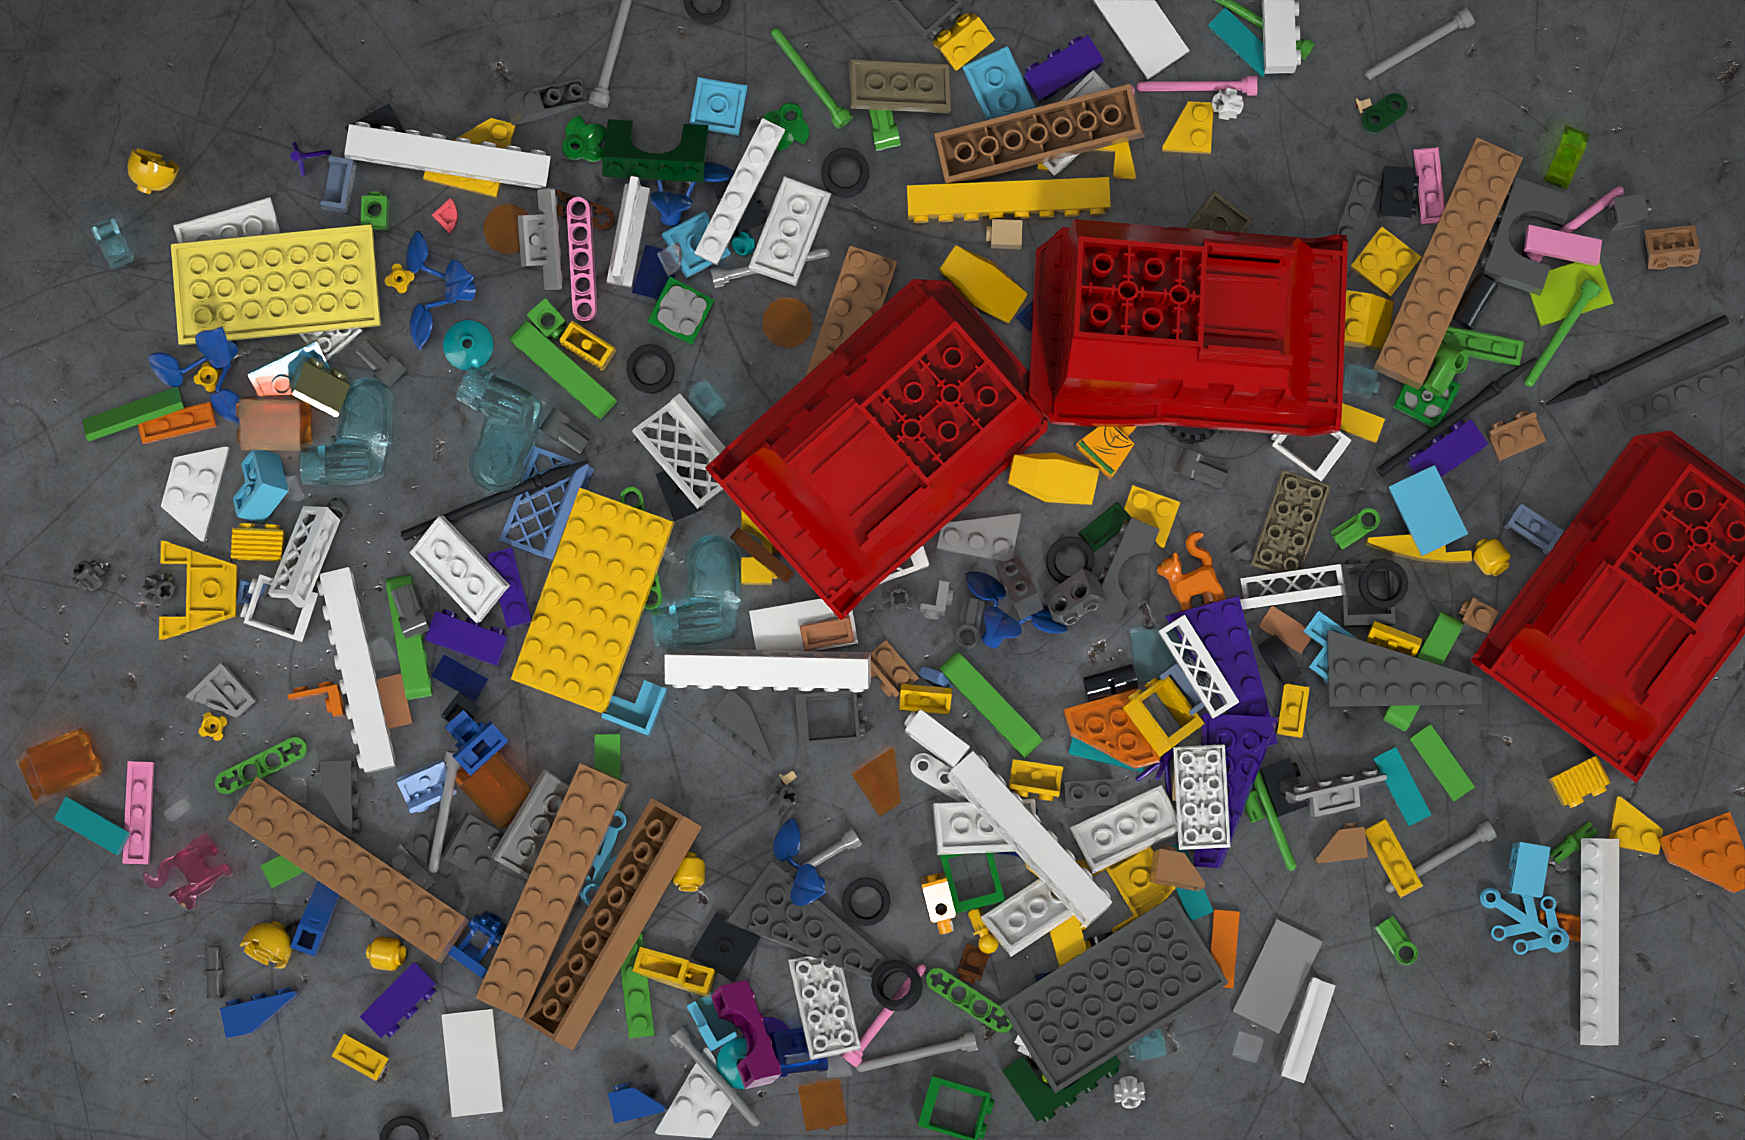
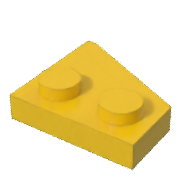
M1188 101L1163 144L1162 151L1211 154L1212 103Z
M1132 485L1124 510L1130 517L1160 529L1155 542L1160 548L1164 549L1180 502Z
M1616 796L1608 839H1619L1620 848L1659 855L1661 844L1658 838L1662 837L1663 829L1625 799Z

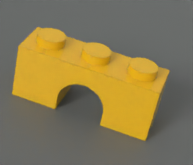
M741 510V530L747 535L758 537L764 549L772 555L777 554L778 550ZM741 558L742 585H773V579H778L777 576L755 558Z

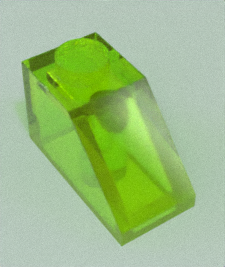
M1567 125L1565 126L1544 177L1545 181L1568 189L1586 149L1588 133Z

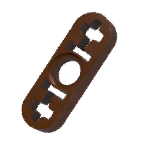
M555 190L556 197L560 196V201L568 204V199L571 200L577 197L560 190ZM589 201L591 207L595 208L594 214L602 216L604 213H607V217L610 219V222H604L603 225H600L599 219L592 217L593 228L600 231L610 230L615 224V216L612 210ZM557 205V215L567 219V213H564L566 208Z
M737 528L730 536L737 545L787 584L795 575L787 566L740 528Z

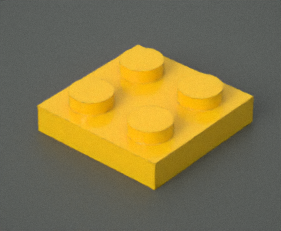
M1381 227L1350 267L1390 298L1422 257L1384 227Z

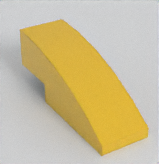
M643 947L639 949L632 970L634 973L708 998L717 975L716 971L712 968L690 963L689 960Z

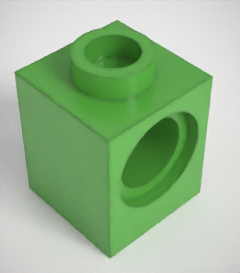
M373 191L368 192V196L362 195L361 225H372L373 230H389L390 200L387 196H383V192ZM373 205H380L382 207L381 213L377 216L369 214V209Z
M546 298L526 314L548 340L552 337L557 339L566 330L564 328L567 325L565 319ZM545 316H554L555 323L553 326L544 327L542 325V320Z

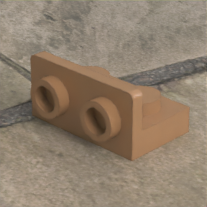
M1695 225L1644 231V240L1648 254V269H1665L1675 266L1688 267L1698 264L1700 245Z
M1528 410L1515 415V420L1506 424L1505 420L1491 425L1492 430L1486 435L1498 462L1546 442L1536 419L1538 416L1536 412L1529 414Z
M886 640L871 652V678L874 676L878 677L882 682L879 687L888 697L893 695L897 699L901 693V684L913 685L919 680V677Z

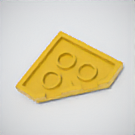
M490 118L458 138L469 139L471 144L481 145V142H490L496 144V148L506 149V146H511L516 125L512 126L509 122ZM425 171L423 177L426 181L495 198L498 196L501 185L499 182Z

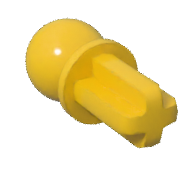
M975 908L968 912V917L975 931L973 935L979 934L980 936L978 941L979 949L983 953L991 954L997 950L999 942L993 934L989 933V929L982 922L981 916L984 915L982 909Z

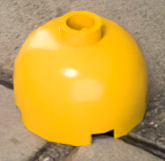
M133 148L128 158L127 171L130 179L137 184L139 191L151 194L152 190L161 191L173 184L180 169L179 165L172 160L168 164L161 159L163 156L140 148H137L135 151Z
M277 921L253 925L240 943V947L245 946L244 952L248 956L267 966L269 964L268 961L277 963L275 968L278 969L286 967L293 951L290 948L292 940L285 931L286 927Z

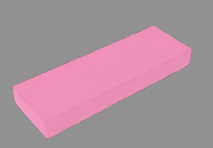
M1439 147L1414 149L1415 175L1419 176L1417 195L1421 225L1437 224L1445 207Z
M1528 225L1524 251L1597 266L1600 260L1602 240Z

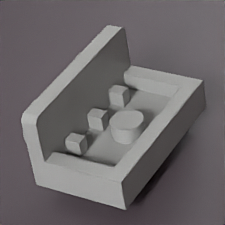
M939 581L936 606L920 603L919 612L924 613V618L939 620V616H945L946 605L951 606L954 589L949 588L950 582Z

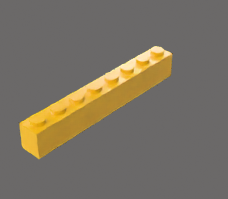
M1109 177L907 185L908 220H913L914 223H927L929 219L939 218V222H952L954 218L964 217V221H977L979 217L989 216V220H1002L1004 216L1014 215L1015 219H1027L1029 215L1039 214L1040 218H1052L1057 213H1065V217L1080 216L1081 212H1090L1091 216L1105 215V211H1110L1111 207Z

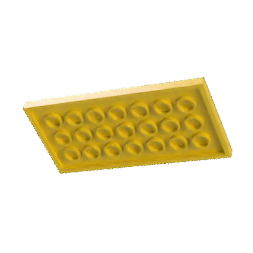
M579 488L511 679L606 714L675 522Z

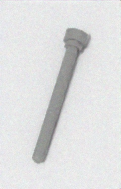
M632 0L621 1L599 84L589 97L588 102L592 105L602 108L608 107L610 96H608L609 91L607 89Z
M1465 6L1459 9L1451 21L1366 70V78L1372 79L1457 28L1462 29L1464 27L1467 29L1474 25L1475 21L1471 13Z
M823 247L810 250L806 262L828 257L830 249ZM749 265L726 270V268L721 269L720 266L710 269L714 288L725 286L724 283H729L730 279L758 273L749 270Z
M445 751L444 761L446 762L445 766L448 768L428 866L431 873H435L439 869L457 770L461 768V765L452 756L456 751Z
M1485 820L1478 824V828L1475 829L1473 834L1422 862L1413 869L1419 877L1479 841L1482 843L1486 840L1490 842L1497 838V835L1488 820ZM1391 881L1385 885L1387 892L1395 891Z
M853 827L843 832L844 835L840 837L841 840L799 865L811 864L816 867L846 848L848 850L851 848L856 849L863 844ZM794 867L786 873L795 879L798 869Z
M685 1026L680 1028L669 1040L675 1047L684 1048L752 1126H758L760 1124L759 1117L692 1043L690 1031Z
M974 1030L963 1032L964 1035H960L958 1039L865 1060L856 1069L859 1072H864L961 1048L962 1051L978 1050Z

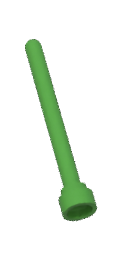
M1214 0L1263 29L1262 17L1234 0ZM1300 38L1299 41H1296V50H1300L1301 58L1306 60L1315 43L1308 38Z
M773 28L771 30L772 37L831 112L830 116L832 117L831 121L835 127L840 129L849 123L853 118L849 110L838 106L780 29Z
M1585 278L1580 286L1582 288L1579 292L1581 294L1526 377V386L1531 387L1535 384L1588 301H1592L1594 297L1597 298L1602 291L1600 286Z
M1258 771L1254 781L1255 789L1288 870L1293 871L1296 869V862L1260 771Z

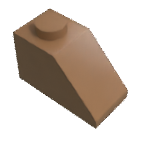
M1357 823L1342 824V829L1336 830L1315 857V864L1367 858L1365 828L1358 827Z
M1162 846V849L1153 852L1150 883L1197 892L1205 888V881L1185 853L1177 852V848L1171 846Z

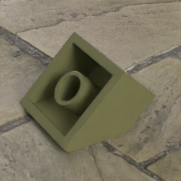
M303 356L289 381L292 395L338 417L350 386L349 379L346 378L347 374L337 368L330 370L324 366L325 363L316 357L311 356L309 359Z

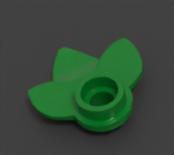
M793 102L785 103L778 111H770L763 117V119L785 129V133L776 149L777 151L788 148L794 140L802 144L806 143L809 137V127L803 120V111L798 104ZM790 111L795 113V118L792 120L786 118V114Z
M581 116L571 119L565 128L566 138L562 143L563 154L571 160L581 158L589 162L601 160L603 148L600 144L605 138L606 128L600 124H589L586 126ZM573 143L577 144L579 149H572L570 145Z

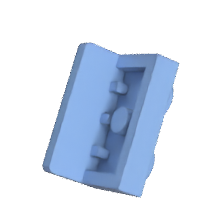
M443 758L396 778L410 813L423 812L430 805L438 801L441 802L447 767ZM454 786L453 795L457 793L456 786Z

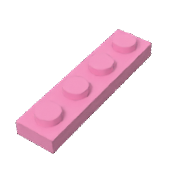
M127 762L124 829L131 832L123 848V864L150 865L154 762Z

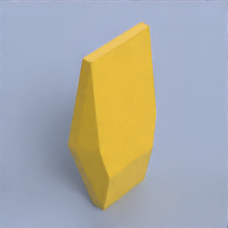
M957 245L953 247L939 268L944 277L971 306L1007 324L1028 295L1022 287L993 261Z
M1056 452L1013 454L1007 483L1043 502L1092 505L1100 469Z

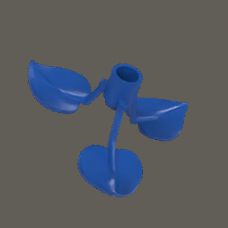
M706 162L704 180L710 182L732 179L735 171L719 163ZM657 180L659 191L651 193L650 200L661 212L660 221L663 224L678 225L680 224L681 211L687 210L692 206L693 201L689 196L696 182H691L685 195L663 191L662 180Z
M415 231L406 251L408 270L411 273H417L421 269L446 281L444 300L428 303L425 307L423 304L418 303L410 318L411 337L415 346L422 350V346L429 338L433 325L432 314L429 310L435 306L448 303L455 304L457 300L472 301L475 296L476 287L472 281L474 276L466 270L459 260H452L445 274L427 267L424 264L428 255L427 243L422 233Z
M223 327L203 330L195 336L197 347L205 356L185 368H179L178 361L166 353L158 352L148 356L150 366L157 377L165 384L173 387H178L183 383V373H186L209 359L214 367H223L216 385V392L210 395L214 409L223 418L234 423L247 424L251 421L248 418L242 399L229 389L222 390L223 381L231 367L230 362L238 354L237 346L232 341H227Z
M966 572V582L971 592L983 600L993 601V606L986 607L983 612L986 630L981 639L987 646L998 648L1004 638L1020 636L1022 632L1021 625L1027 620H1032L1033 625L1044 632L1060 634L1068 631L1066 625L1053 620L1048 606L1043 604V610L1017 621L1013 617L1008 616L1007 613L998 608V599H1004L1006 596L1002 584L986 573Z
M791 817L776 834L773 850L777 860L785 861L787 859L789 864L798 869L793 881L794 885L790 892V898L794 905L804 906L826 893L824 889L825 879L822 876H818L817 870L813 865L804 864L801 866L793 860L792 856L799 852L801 836L796 820Z

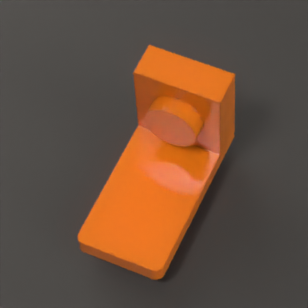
M333 681L319 683L318 688L308 690V686L294 688L292 694H287L290 701L328 694L329 698H325L327 712H332V716L335 718L346 716L341 688L337 684L333 685Z

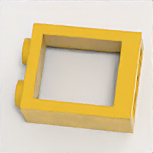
M1169 676L1163 680H1159L1157 677L1144 685L1147 689L1146 691L1142 692L1139 689L1128 697L1131 702L1123 707L1159 757L1205 724L1197 713L1191 716L1189 711L1193 707ZM1153 693L1158 695L1182 727L1169 738L1142 703Z

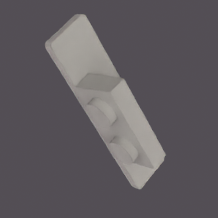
M554 188L538 189L539 215L518 216L521 267L543 265L544 289L558 290L562 289L563 274L560 265L561 248L558 238L557 197Z
M1365 768L1362 770V773L1355 775L1354 773H1344L1339 775L1338 779L1323 778L1317 780L1316 784L1312 785L1297 784L1293 786L1294 789L1286 790L1285 793L1287 797L1294 800L1309 798L1310 814L1318 817L1360 807L1358 786L1387 780V776L1385 773L1377 771V768Z

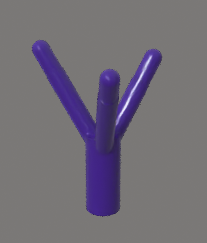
M293 142L294 151L290 154V158L293 161H298L300 175L304 177V161L306 158L329 155L331 150L304 153L300 151L297 143Z
M1173 748L1163 754L1158 763L1153 764L1136 777V781H1140L1159 767L1155 779L1160 780L1165 769L1166 794L1170 800L1172 797L1170 762L1173 757Z

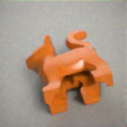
M1200 531L1192 532L1187 537L1186 549L1192 556L1202 559L1201 567L1183 574L1181 561L1177 553H1172L1171 557L1163 560L1156 567L1158 575L1164 576L1169 581L1171 593L1180 604V611L1192 608L1191 596L1203 595L1204 602L1202 605L1226 599L1223 588L1216 578L1209 551L1196 546V542L1204 537V534Z

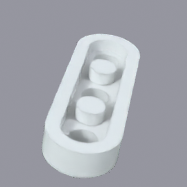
M925 753L918 754L912 759L910 768L915 777L957 802H969L951 781L947 784H943L940 781V777L943 774L949 775L952 770L951 767ZM921 761H925L928 764L927 770L921 771L918 768V764Z

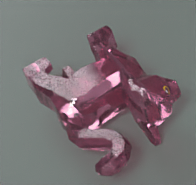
M204 833L194 839L184 850L172 857L166 858L159 866L157 878H152L146 872L143 874V881L148 887L157 889L162 887L168 880L169 869L172 867L178 868L189 883L176 888L168 896L172 900L175 899L180 906L189 911L195 908L199 895L210 890L222 876L229 878L233 873L227 864H222L212 869L207 867L204 859L209 855L215 857L220 852L215 844L212 843L208 834Z

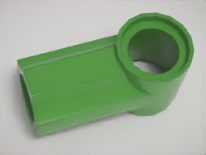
M869 109L876 151L901 146L897 124H894L892 111Z
M1447 345L1440 346L1434 358L1435 365L1423 383V387L1433 395L1439 397L1443 395L1455 374L1461 373L1466 369L1469 361L1466 351Z
M1372 508L1363 509L1360 513L1330 531L1341 550L1374 531L1380 523L1379 513ZM1366 513L1372 514L1375 518V524L1371 527H1366L1361 522V517Z
M1391 916L1374 928L1398 964L1408 966L1414 963L1418 957V949L1410 941L1394 916ZM1401 947H1409L1412 950L1413 956L1409 961H1404L1400 958L1399 950Z

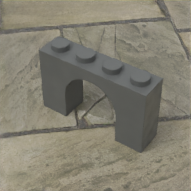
M1516 178L1514 185L1510 186L1505 199H1508L1506 208L1501 207L1496 219L1497 222H1500L1498 231L1493 230L1488 242L1489 245H1492L1490 255L1484 254L1480 268L1484 269L1483 276L1491 280L1540 296L1551 266L1519 255L1511 246L1509 229L1515 222L1527 217L1540 218L1564 226L1574 196Z

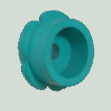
M737 233L732 240V247L739 255L752 254L754 252L755 240L749 233Z

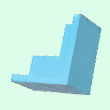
M253 447L241 463L245 483L233 497L237 517L264 523L289 490L280 455Z
M1318 611L1303 632L1323 646L1308 668L1324 679L1323 681L1328 684L1326 630L1352 638L1355 637Z
M644 680L635 704L613 695L606 714L602 713L601 718L650 737L668 689Z
M1524 842L1513 843L1509 869H1512L1508 893L1537 898L1543 896L1551 847Z
M711 992L709 998L704 996L687 1005L710 1051L739 1036L733 1023L719 1019L711 998L714 992Z

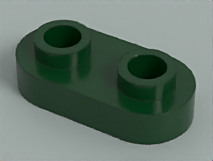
M1392 93L1373 105L1362 116V128L1369 134H1378L1392 125L1407 111L1408 105L1405 97L1398 93ZM1391 102H1397L1399 109H1393L1390 105ZM1372 116L1378 117L1379 123L1373 124L1370 118Z

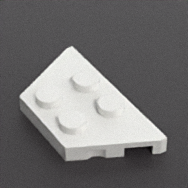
M226 446L174 457L161 507L202 542L206 541L230 448Z
M705 1047L702 1054L717 1070L716 1059L710 1049ZM696 1063L655 1133L659 1135L712 1138L732 1102Z

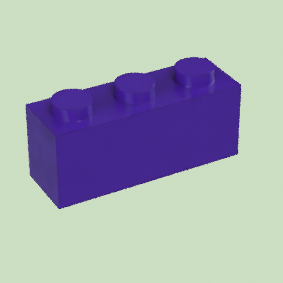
M1089 35L1084 38L1081 36L1074 38L1068 43V48L1063 51L1057 49L1047 56L1048 60L1042 64L1036 62L1025 69L1027 73L1024 74L1023 79L1039 104L1087 76L1092 70L1095 71L1103 66L1104 59Z
M1462 419L1450 427L1452 433L1446 437L1440 434L1429 442L1432 445L1425 451L1421 448L1409 457L1411 460L1406 466L1415 475L1435 465L1440 477H1442L1485 448L1488 442L1472 419L1466 423Z
M511 547L487 554L490 565L510 585L499 598L506 627L511 630L530 625L532 614L515 550Z
M443 609L442 613L435 611L430 624V631H428L425 638L427 642L497 667L500 666L509 638L504 636V630L493 626L490 627V630L480 627L481 622L476 623L468 617L466 622L456 618V613Z
M413 962L360 1018L381 1039L386 1036L391 1038L401 1028L398 1024L404 1018L409 1020L419 1010L416 1006L423 999L427 1002L437 992L434 987L438 983L417 962Z

